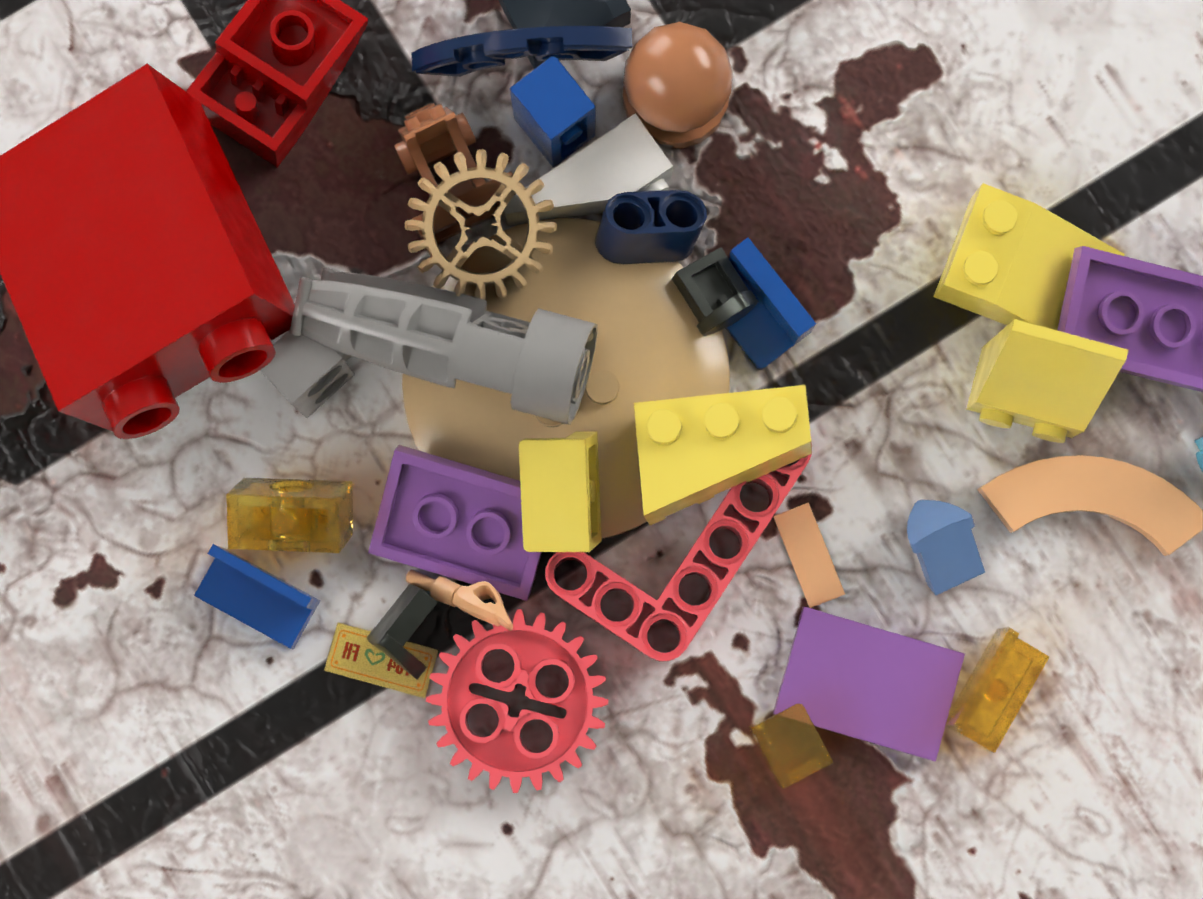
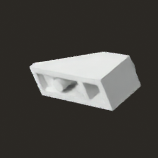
M635 113L540 177L539 179L544 183V187L541 191L531 196L535 204L543 200L553 201L554 208L538 213L539 220L603 213L609 199L616 194L669 190L670 187L667 185V182L672 178L673 165ZM515 194L501 215L508 226L528 223L525 208L519 197Z

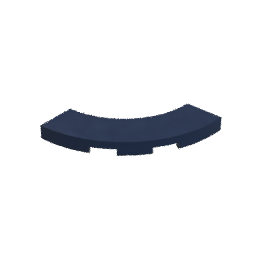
M548 26L472 34L433 43L411 52L412 71H416V74L461 77L475 71L505 65V59L523 58L528 55L536 56L537 61H546L550 57H556L559 61H607L629 51L633 47L632 28Z

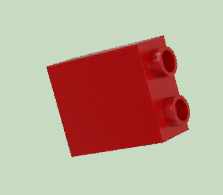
M147 63L0 155V275L59 412L113 431L114 435L120 439L139 438L154 433L171 423L180 412L175 398L209 377L219 383L237 381L260 371L273 360L276 351L271 341L290 330L295 304L200 101Z

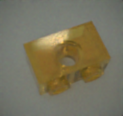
M243 478L226 494L228 549L340 553L353 536L352 481Z

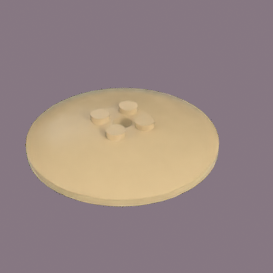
M574 218L539 220L540 222L551 221L557 224L555 232H539L538 241L551 244L554 247L552 254H544L535 249L531 256L532 259L538 261L543 266V271L540 274H536L525 265L519 271L528 284L523 290L516 286L512 277L504 280L503 283L508 295L504 299L498 298L495 284L485 285L486 311L531 322L533 315L539 308L598 325L596 348L590 374L580 406L572 423L565 424L513 410L511 407L512 394L458 379L456 380L455 388H450L406 374L402 375L404 408L409 429L419 451L519 481V442L523 439L566 438L574 432L597 431L601 537L605 539L635 529L647 522L643 513L634 403L729 393L730 369L728 352L722 330L714 334L702 336L697 328L698 320L671 279L677 271L684 268L678 261L638 264L612 263L606 260L595 246V236L600 224L599 221ZM528 223L517 225L504 230V232L523 247L527 237ZM496 234L489 237V239L494 238L502 245L506 243ZM483 246L477 248L467 258L461 268L478 273L491 272L506 266L512 259L498 249L491 246ZM449 276L441 289L454 292L458 280ZM466 283L464 294L475 297L476 285Z

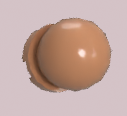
M683 22L654 27L635 43L625 61L622 103L627 119L636 113L651 136L659 144L674 145L673 148L682 149L703 142L718 129L728 109L733 71L725 48L706 29Z

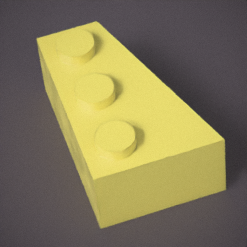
M805 385L634 403L643 513L650 526L666 519L668 515L695 503L705 502L714 498V495L745 481L748 483L812 454Z

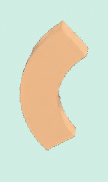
M1077 455L1037 460L1001 474L977 489L1010 533L1015 532L1027 523L1047 515L1074 511L1094 512L1108 515L1110 518L1134 528L1151 541L1164 556H1167L1203 530V510L1180 489L1143 468L1104 457Z

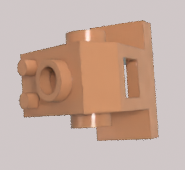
M431 103L405 116V126L398 129L403 141L395 144L394 148L408 175L418 171L421 178L430 180L437 187L438 185L429 166L459 152H462L465 156L467 168L477 167L467 147L476 143V139L463 113L455 115L448 107L443 108L442 104L435 105ZM512 171L508 172L509 175L513 176ZM484 178L470 179L455 185L449 192L470 206H481L490 200L502 183L495 180L486 183ZM496 201L491 209L485 211L481 216L474 215L472 212L468 214L460 207H456V210L466 218L465 226L472 228L494 217L493 213L500 205V202ZM439 205L434 217V233L437 244L461 233L459 222ZM423 213L412 219L422 221ZM417 230L420 239H423L422 230Z

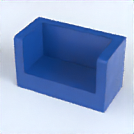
M550 57L510 87L514 119L553 168L596 136V106L556 57Z

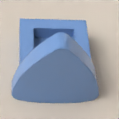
M919 500L910 512L907 522V535L913 553L917 554L926 583L935 595L941 594L985 573L971 530L975 527L972 515L962 508L947 502Z

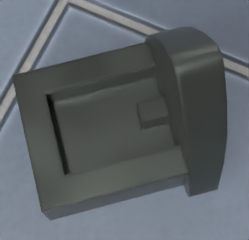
M722 247L680 269L671 278L698 320L697 328L702 336L714 334L734 324L746 316L758 304L755 295L747 289Z
M409 584L376 627L370 632L367 640L418 680L427 667L403 646L438 602L421 588Z

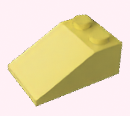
M982 183L969 201L933 297L1005 325L1016 319L1057 330L1074 249L1086 246L1122 256L1125 254L1034 202Z
M1014 319L982 347L966 410L980 413L979 421L1000 428H1011L1014 422L1033 427L1032 435L1037 438L1064 443L1066 437L1073 438L1085 431L1123 367L1128 349Z

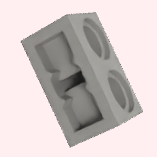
M289 331L273 344L276 354L273 360L260 370L290 404L306 418L355 375L346 363L352 356L319 344L302 334L300 336L291 335Z

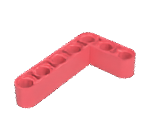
M811 455L799 459L793 465L781 467L748 483L745 481L732 487L658 600L637 588L585 552H556L549 559L545 568V579L550 590L558 598L648 658L658 662H668L678 658L693 640L803 472ZM749 483L763 486L769 495L767 509L761 512L747 510L740 500L741 488ZM718 529L732 531L739 540L737 555L729 559H722L716 556L709 546L711 534ZM576 560L585 567L587 578L580 588L565 590L556 583L555 571L561 562ZM698 575L707 582L709 596L703 604L692 606L681 599L679 583L683 577ZM621 590L631 597L633 611L627 619L612 621L603 615L601 601L610 591ZM668 621L677 628L679 641L672 651L661 653L650 646L648 631L655 622Z

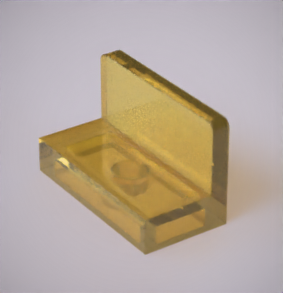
M1010 627L996 630L952 706L946 722L947 727L990 753L996 752L1049 659L1048 655L1017 638L1019 633Z

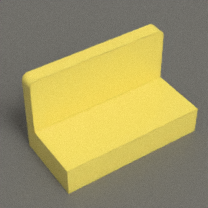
M597 431L574 432L566 438L523 439L519 442V465L524 550L527 552H590L602 541Z

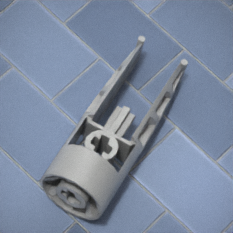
M323 268L321 280L300 278L289 334L295 336L302 334L319 344L344 354L438 385L455 388L456 380L458 379L512 394L511 407L513 410L571 424L577 414L587 385L596 348L598 325L539 308L533 315L531 322L486 311L487 301L465 294L456 296V292L372 275L334 272L333 269Z

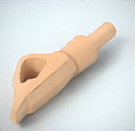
M412 569L408 571L406 582L429 591L430 596L434 600L452 607H458L462 611L498 627L501 625L509 631L513 629V624L503 605L502 598L491 583L481 581L469 586H461L443 576L434 579ZM486 599H492L493 601H495L496 604L491 602L484 603L483 601Z

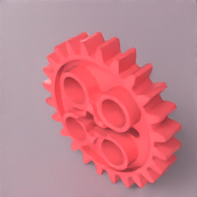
M521 609L516 610L511 631L501 625L499 627L493 625V629L487 631L482 624L474 620L472 621L474 639L469 641L465 637L455 634L453 638L460 652L456 656L445 652H440L438 655L449 666L446 674L430 673L429 678L442 685L443 688L442 693L426 697V702L439 705L442 708V713L430 719L428 723L430 726L446 727L448 733L441 737L436 744L438 747H445L451 744L457 747L458 750L450 762L452 766L458 765L466 759L472 762L468 776L469 780L473 781L485 770L490 772V789L495 790L504 776L510 778L513 793H518L523 777H530L533 786L538 791L542 790V773L549 771L558 782L564 780L561 763L566 760L577 768L582 766L580 757L575 752L578 746L595 750L597 745L586 733L588 728H605L606 723L593 716L592 712L593 708L608 705L609 700L593 696L592 688L604 683L606 677L599 675L589 676L587 669L596 662L598 657L596 654L582 658L579 657L577 651L582 646L584 638L579 636L568 643L563 640L567 625L565 622L562 621L552 632L545 630V613L540 612L533 625L530 626L526 625L525 616ZM495 650L507 651L514 660V671L511 677L503 682L490 680L485 675L483 669L486 656ZM549 665L562 667L569 678L566 691L556 698L543 695L538 690L536 684L540 670ZM478 683L501 691L514 692L517 685L522 684L527 687L525 691L526 697L562 707L566 710V716L561 719L534 710L522 709L518 717H514L509 714L510 705L508 703L473 694L470 691V685ZM478 704H488L498 714V726L495 732L489 736H479L469 727L468 715L471 709ZM533 719L547 722L553 732L551 745L546 750L540 752L528 749L521 739L522 728L528 721Z

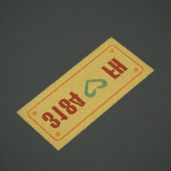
M337 623L324 671L425 698L430 682V673L433 672L438 650L411 642L405 643L403 647L427 667L418 680H416L384 652L368 642L367 636L371 631Z

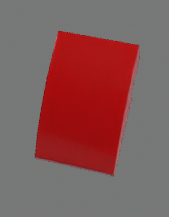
M247 0L215 41L217 52L186 92L200 101L212 126L278 168L309 125L337 81L368 25V18L341 0Z

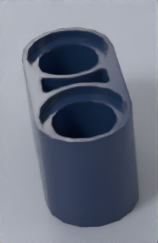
M666 190L619 193L610 198L605 207L595 236V246L606 260L617 264L681 261L691 255L707 219V209L697 195L688 191Z

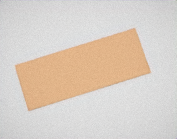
M809 503L773 516L809 608L845 595Z

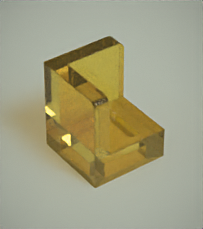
M794 704L762 722H756L748 726L778 787L782 789L833 763L802 704Z

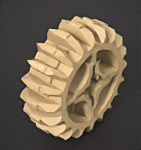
M479 149L476 153L477 167L467 168L466 158L462 152L454 154V161L459 171L450 175L442 162L434 165L435 172L443 180L437 187L426 178H421L418 181L419 187L431 195L427 202L418 198H410L408 201V206L412 209L424 211L422 221L414 219L405 221L406 230H422L423 239L409 243L408 249L411 253L427 249L430 257L421 261L417 268L421 273H424L436 264L442 270L433 282L436 288L441 289L449 276L458 280L454 288L456 296L465 293L466 283L476 285L475 297L485 300V285L495 284L498 298L504 299L508 296L507 289L503 283L504 280L512 277L516 286L523 290L528 284L519 271L525 265L536 274H540L543 271V266L538 261L532 259L531 256L535 249L544 254H552L554 247L547 242L538 241L540 231L555 232L557 224L551 221L540 222L538 213L553 209L554 204L552 200H543L535 204L531 195L541 191L544 183L541 179H538L527 188L521 184L520 180L529 170L526 164L521 163L516 168L513 176L504 172L509 156L505 153H500L497 158L496 168L486 167V150ZM486 178L502 183L490 200L481 206H470L449 192L455 185L470 179ZM515 194L521 200L528 220V232L523 247L503 231L500 224L501 215ZM496 201H499L500 205L493 213L496 222L491 225L497 226L496 235L506 241V243L502 245L494 238L489 239L482 235L477 241L473 240L467 250H462L463 245L469 238L465 230L471 227L465 226L466 218L457 212L456 207L462 208L468 214L472 212L474 215L481 216L485 211H489ZM438 205L449 212L459 222L461 227V238L448 257L440 250L434 233V217ZM483 246H491L498 249L512 259L506 266L491 272L478 273L461 268L467 258L477 248Z

